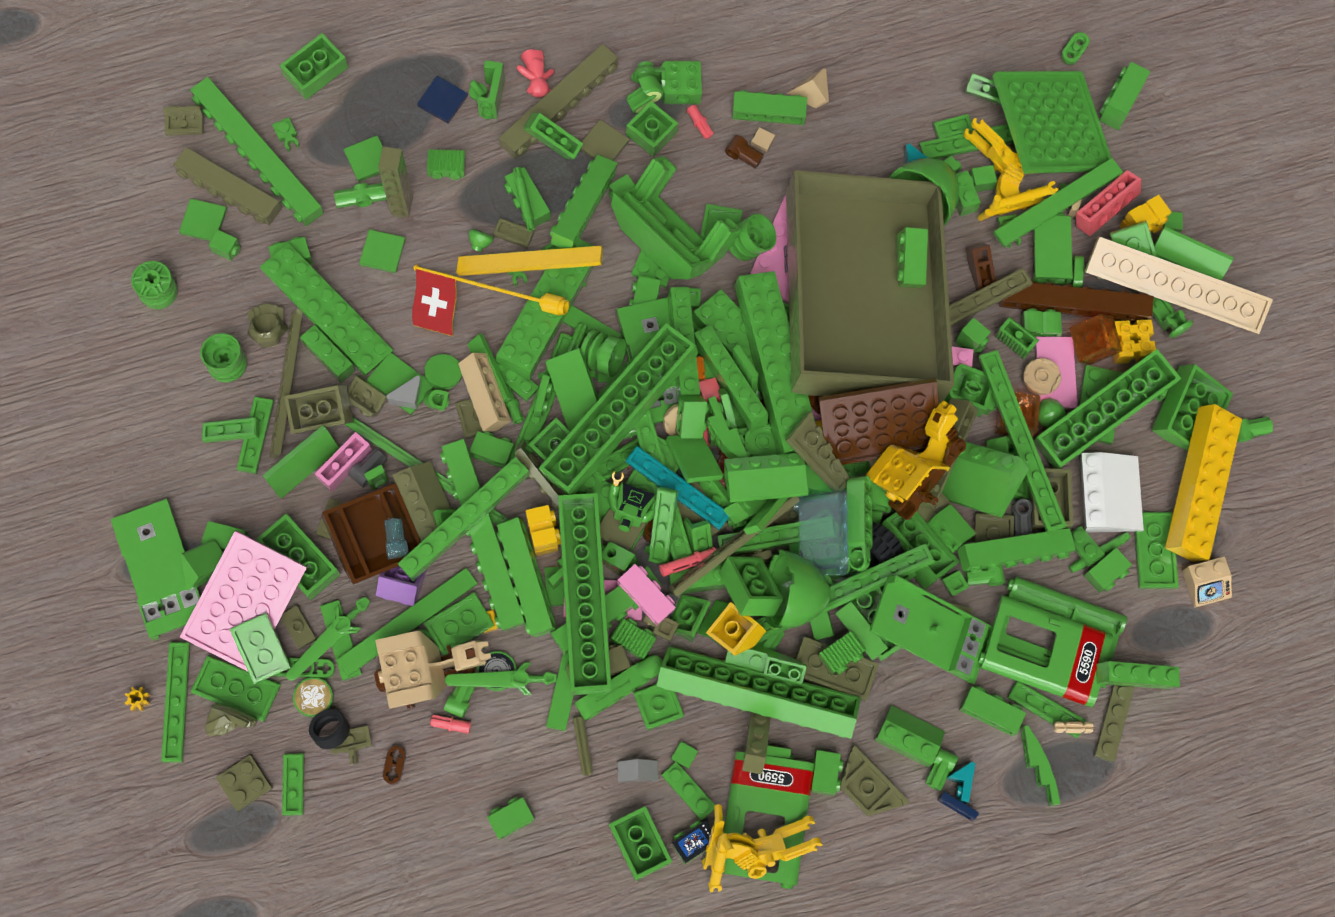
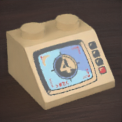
M1225 557L1191 565L1182 571L1194 608L1232 598L1231 572Z

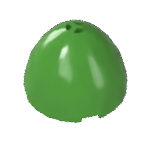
M933 158L915 159L896 169L889 177L891 179L933 182L940 186L942 190L944 226L953 216L959 200V183L955 171L946 162Z
M779 550L781 553L773 556L768 571L782 595L783 601L775 616H765L770 629L787 630L802 626L821 614L829 603L831 591L826 577L808 559L792 552Z

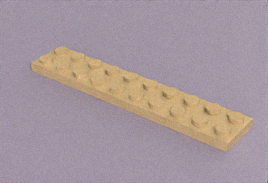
M1102 237L1097 238L1085 269L1086 273L1142 293H1147L1158 299L1256 334H1260L1273 299Z

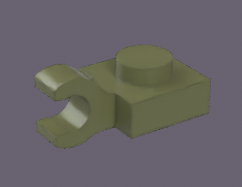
M647 615L643 620V624L655 628L653 631L654 635L669 642L672 641L679 626V623L667 617L657 626Z

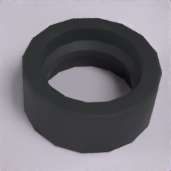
M328 709L318 713L311 720L309 734L317 746L328 750L338 747L347 739L350 726L341 712ZM334 721L339 722L338 728L333 734L327 737H319L321 729L326 724Z

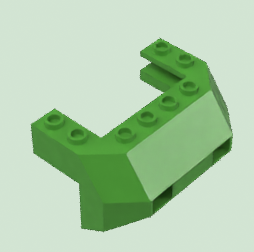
M665 156L654 158L634 188L614 192L611 203L620 229L671 279L689 280L701 276L724 257L742 229L730 217L725 222L721 219L716 222L704 240L659 197L677 170V167Z

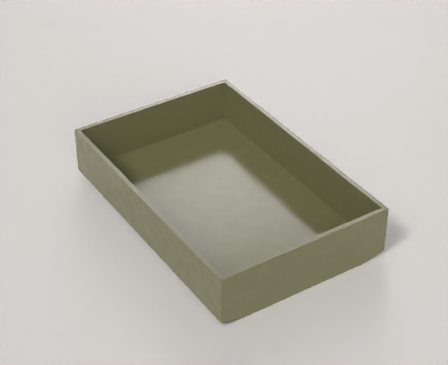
M794 170L786 190L792 392L809 396H829L936 378L938 402L941 403L954 386L942 190L940 186L926 181ZM906 227L928 229L926 285L922 288L899 287L896 279L898 271L896 235Z

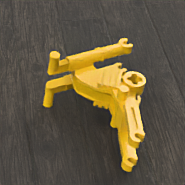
M974 118L971 126L986 138L992 146L975 130L969 134V129L966 128L963 132L965 139L969 140L987 158L991 159L994 163V171L999 170L1001 173L996 183V195L993 202L990 204L989 209L978 215L979 221L996 215L1027 209V207L1039 204L1045 200L1044 196L1053 195L1058 191V188H1052L1055 181H1051L1048 185L1032 190L1027 189V191L1020 193L1019 184L1024 177V172L1018 154L1012 152L1004 143V140L983 119L977 123V118Z
M717 804L714 806L715 821L711 829L709 843L706 846V857L702 860L704 870L707 869V866L711 865L712 872L708 883L710 892H713L715 888L720 892L722 890L721 879L725 871V861L728 858L733 859L735 864L743 870L747 869L750 878L757 879L766 874V865L772 867L775 865L776 860L788 861L809 852L817 851L816 846H822L820 838L816 837L788 849L785 847L783 838L810 829L809 824H815L813 816H805L802 820L775 829L773 835L769 836L766 835L765 829H760L757 832L759 836L757 839H752L747 833L742 835L738 833H724L722 805Z

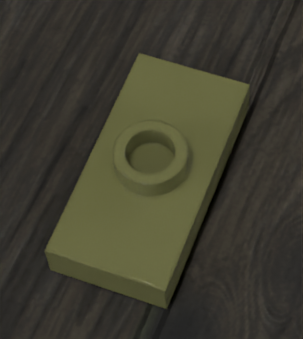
M499 218L493 232L494 237L528 249L534 235V230L527 231L526 227Z
M297 605L283 613L281 619L299 650L317 640Z

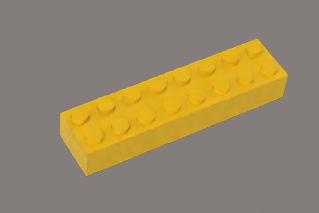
M1216 404L1198 408L1165 549L1192 562L1210 561L1242 418Z

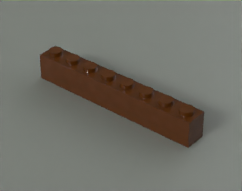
M1032 281L1033 284L999 302V307L1021 310L1034 308L1041 312L1054 309L1056 312L1067 315L1136 322L1137 320H1151L1154 296L1147 293L1133 294L1128 291L1114 292L1110 289L1095 290L1091 287L1077 288L1068 284L1058 286L1049 282L1040 284Z

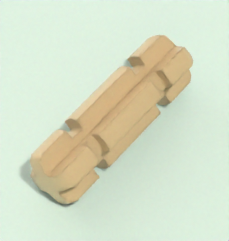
M1056 721L1054 723L1055 733H1062L1064 731L1065 733H1092L1094 730L1092 722L1064 723L1063 721Z

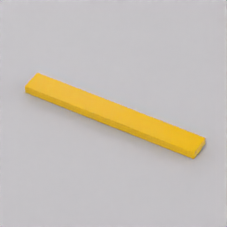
M602 246L460 256L458 257L456 273L458 276L598 266L602 265L603 248Z

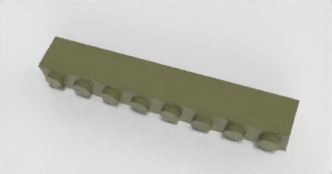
M603 44L599 46L499 137L500 146L515 160L519 156H523L532 144L535 145L539 141L523 130L532 113H541L554 123L558 120H563L570 109H575L582 98L588 97L593 88L597 85L600 86L609 74H613L617 70L618 57Z

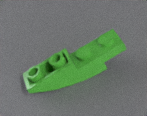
M715 396L708 398V411L711 417L707 418L706 426L717 446L729 459L751 457L749 451H746L743 446L744 438L742 434L738 433L737 428L730 429L728 419H724L721 402H717Z
M756 645L736 656L728 651L725 663L764 672L763 675L801 685L807 667L806 664L796 659Z

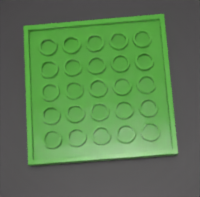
M1083 71L995 72L992 75L1024 174L1090 172L1112 158Z

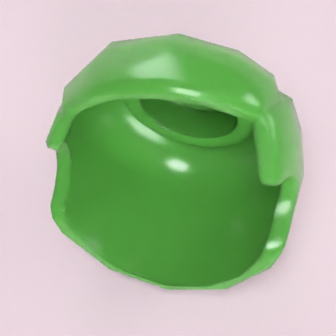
M1048 398L1042 400L1037 405L1035 415L1043 427L1049 428L1065 417L1066 412L1058 400Z

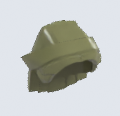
M262 304L251 311H247L250 323L247 331L248 336L257 342L260 347L267 348L278 345L281 336L288 330L287 325L283 321V307Z
M215 704L211 706L205 724V732L208 736H222L239 726L242 728L254 727L258 720L233 707Z

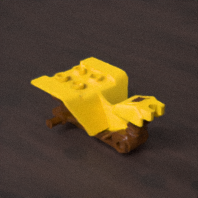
M944 400L937 408L932 410L926 423V435L931 438L924 452L920 453L897 445H890L866 474L873 483L886 491L885 496L890 499L888 505L896 510L897 514L905 520L913 517L922 502H929L932 505H936L935 502L938 503V498L932 496L930 491L945 472L949 471L950 466L960 453L966 449L965 441L957 436L958 431L954 427L958 420V417L954 414L957 409L954 405H949Z

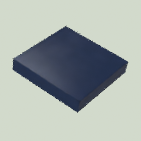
M436 76L417 103V106L449 124L468 97V93Z

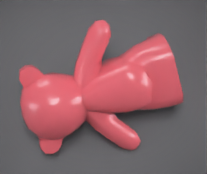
M530 49L521 54V60L526 65V68L518 65L517 70L531 80L527 93L536 98H543L551 91L546 80L554 74V69L544 72V54L542 50Z

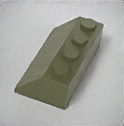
M431 461L409 467L392 475L421 542L437 528L433 512L437 509H451Z

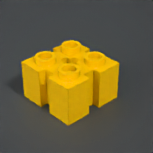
M1157 195L1145 204L1129 211L1119 227L1122 229L1147 221L1150 233L1153 232L1155 234L1168 221L1167 218L1171 214V210L1160 195Z
M1137 320L1134 325H1130V321H1115L1109 328L1111 343H1116L1112 349L1114 364L1129 363L1131 359H1135L1136 363H1138L1156 350L1155 341H1150L1154 334L1152 320Z
M549 505L525 510L535 555L540 556L557 552L558 545H561V538L558 528L554 529L557 526L554 510L550 511Z

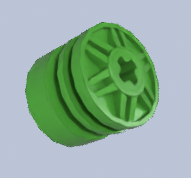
M753 214L738 222L737 225L742 231L729 250L736 258L742 261L752 260L760 254L771 250L777 240L773 224L767 217L761 214Z
M148 261L142 263L134 270L131 277L132 287L144 305L152 309H164L175 301L178 294V285L167 266L161 262Z
M595 329L591 330L581 346L587 367L592 371L598 370L600 374L609 377L615 376L625 358L626 341L613 335L608 337L606 333H601Z
M218 333L208 337L203 342L200 349V357L215 380L223 383L232 382L244 374L247 368V358L237 339L232 335Z

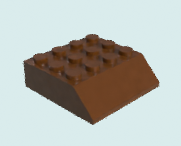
M396 483L323 511L321 515L342 567L353 585L398 567V563L421 543Z

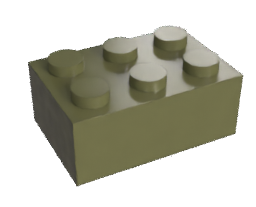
M336 385L284 396L291 434L317 430L322 425L328 428L353 423L346 385Z
M1044 468L1067 525L1063 529L1071 528L1073 526L1071 469ZM1028 486L1029 501L1032 504L1031 530H1045Z

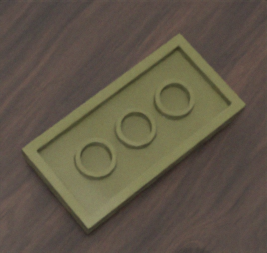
M804 637L796 660L807 665L804 680L828 689L861 697V701L866 702L879 664L862 658L855 664L852 661L846 665L848 669L840 675L837 672L831 675L818 657L819 653L829 647V645Z

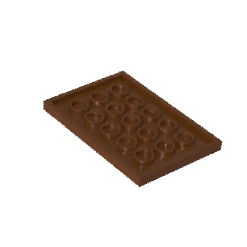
M936 378L818 397L823 437L827 443H830L835 458L839 459L842 465L879 459L890 445H897L916 452H924L931 438L926 435L925 426L932 410L939 405Z

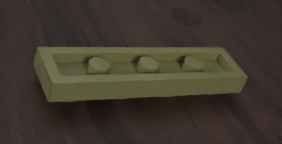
M1112 686L1094 757L1112 763L1115 762L1134 687Z

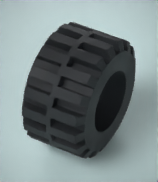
M872 522L873 544L870 549V568L904 553L901 543L889 529L879 523Z

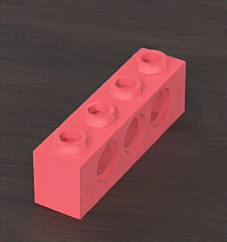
M1126 170L1076 213V227L1089 236L1094 234L1141 194V178Z

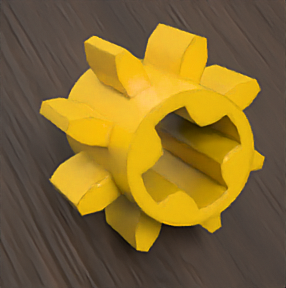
M131 687L132 691L129 694L125 693L128 701L124 703L125 705H131L130 710L133 712L136 708L143 711L145 705H150L147 698L151 695L144 693L145 689L143 687H140L139 691ZM135 697H138V698L140 697L141 700H140V701H134V698H135Z

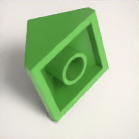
M214 540L181 553L186 590L190 591L209 582L223 555L222 550Z
M682 595L670 618L679 623L675 634L693 643L711 602Z

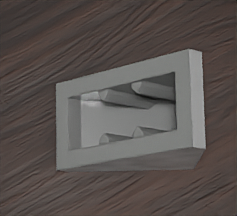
M417 375L386 395L388 403L390 405L417 409L422 386L420 377Z
M633 759L618 762V782H658V761Z

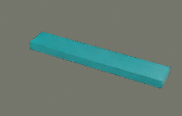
M636 446L626 459L625 463L658 487L677 490V500L702 519L708 520L710 525L720 531L729 519V516L721 506L640 447Z

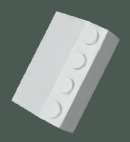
M1103 452L1081 453L1080 473L1084 530L1087 533L1143 531L1138 456Z

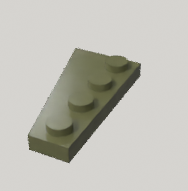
M807 412L785 441L836 495L841 494L847 486L849 476L840 460L835 458L830 443H827L824 439L822 429L813 420L815 417L812 412Z
M523 440L517 445L515 457L529 470L530 478L537 480L540 484L539 489L544 495L548 494L552 499L550 501L551 504L558 510V495L563 494L554 483L550 484V480L541 473L537 457L534 453H528L525 448L528 445Z

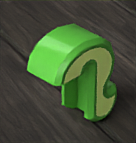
M646 75L638 78L641 87L627 96V101L633 113H639L650 101L655 103L662 98L664 91L657 77Z

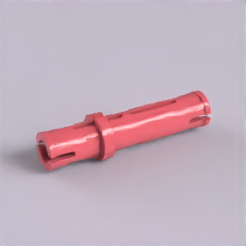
M713 547L702 552L696 551L693 552V555L659 565L661 575L665 577L695 567L716 551V548Z

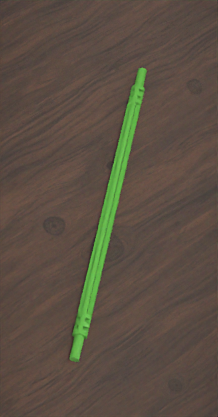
M353 416V423L344 424L408 467L423 464L422 461ZM435 471L442 489L454 496L452 489L455 488L452 481L449 482L448 478ZM495 509L489 512L492 522L497 525L510 520Z

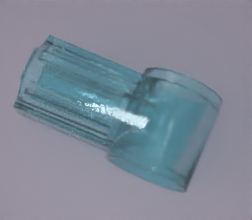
M398 518L385 520L387 558L393 559L407 556L408 546L406 539H404L402 520Z

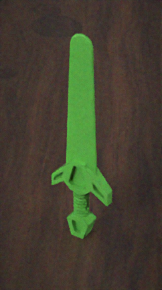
M366 597L356 601V606L347 616H340L338 606L333 613V623L287 671V679L293 681L345 634H357L362 628L351 627V620L361 611L366 612L371 602Z
M523 663L516 671L450 674L445 677V683L449 686L517 688L523 695H532L525 687L528 683H544L549 685L557 681L556 674L546 672L544 675H528L525 670L531 663Z

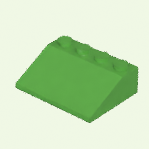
M1196 364L1179 366L1177 374L1181 379L1169 389L1152 428V431L1164 440L1187 451L1198 408L1216 404L1226 410L1233 395L1231 391Z
M965 442L966 449L957 457L942 493L952 503L1002 518L1029 469L1021 457Z

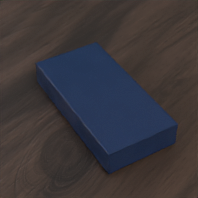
M943 792L938 798V802L970 821L975 820L979 815V812L946 792Z

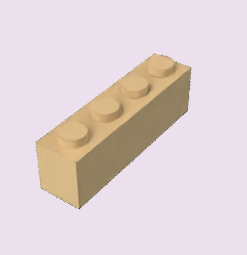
M470 354L459 362L458 365L482 430L496 432L508 424L511 419L487 354Z

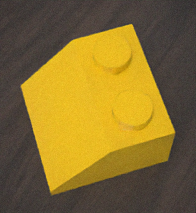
M730 602L706 634L736 656L754 647L766 633V630L750 616H740L736 606Z

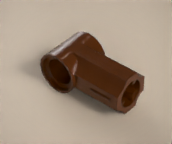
M735 135L725 149L729 157L735 160L740 159L753 168L758 167L764 157L763 153L748 145V142L739 135Z

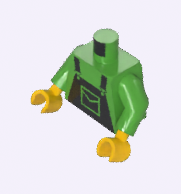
M614 471L612 473L614 481L610 485L608 501L610 509L615 512L614 519L620 521L619 529L629 532L631 526L640 527L642 523H648L654 519L656 495L622 482L619 485L624 475L621 473V478L616 480L614 478Z

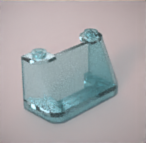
M832 491L799 496L800 501L795 504V512H799V555L813 563L823 575H846L848 569L847 491Z

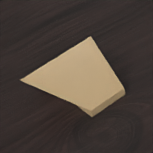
M823 68L813 73L787 94L807 97V104L813 108H818L828 103L826 69Z

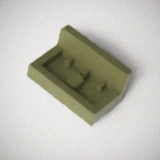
M172 105L163 108L166 136L203 135L204 114L200 106L188 105L187 107H178Z
M359 375L355 376L347 390L350 406H356L360 409V413L367 417L377 416L387 401V394Z

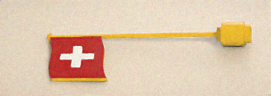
M418 264L413 267L414 271H416V291L412 309L413 325L454 337L453 318L457 300L456 280L539 302L543 312L558 316L565 315L569 309V301L562 296L546 293L539 299L422 268Z

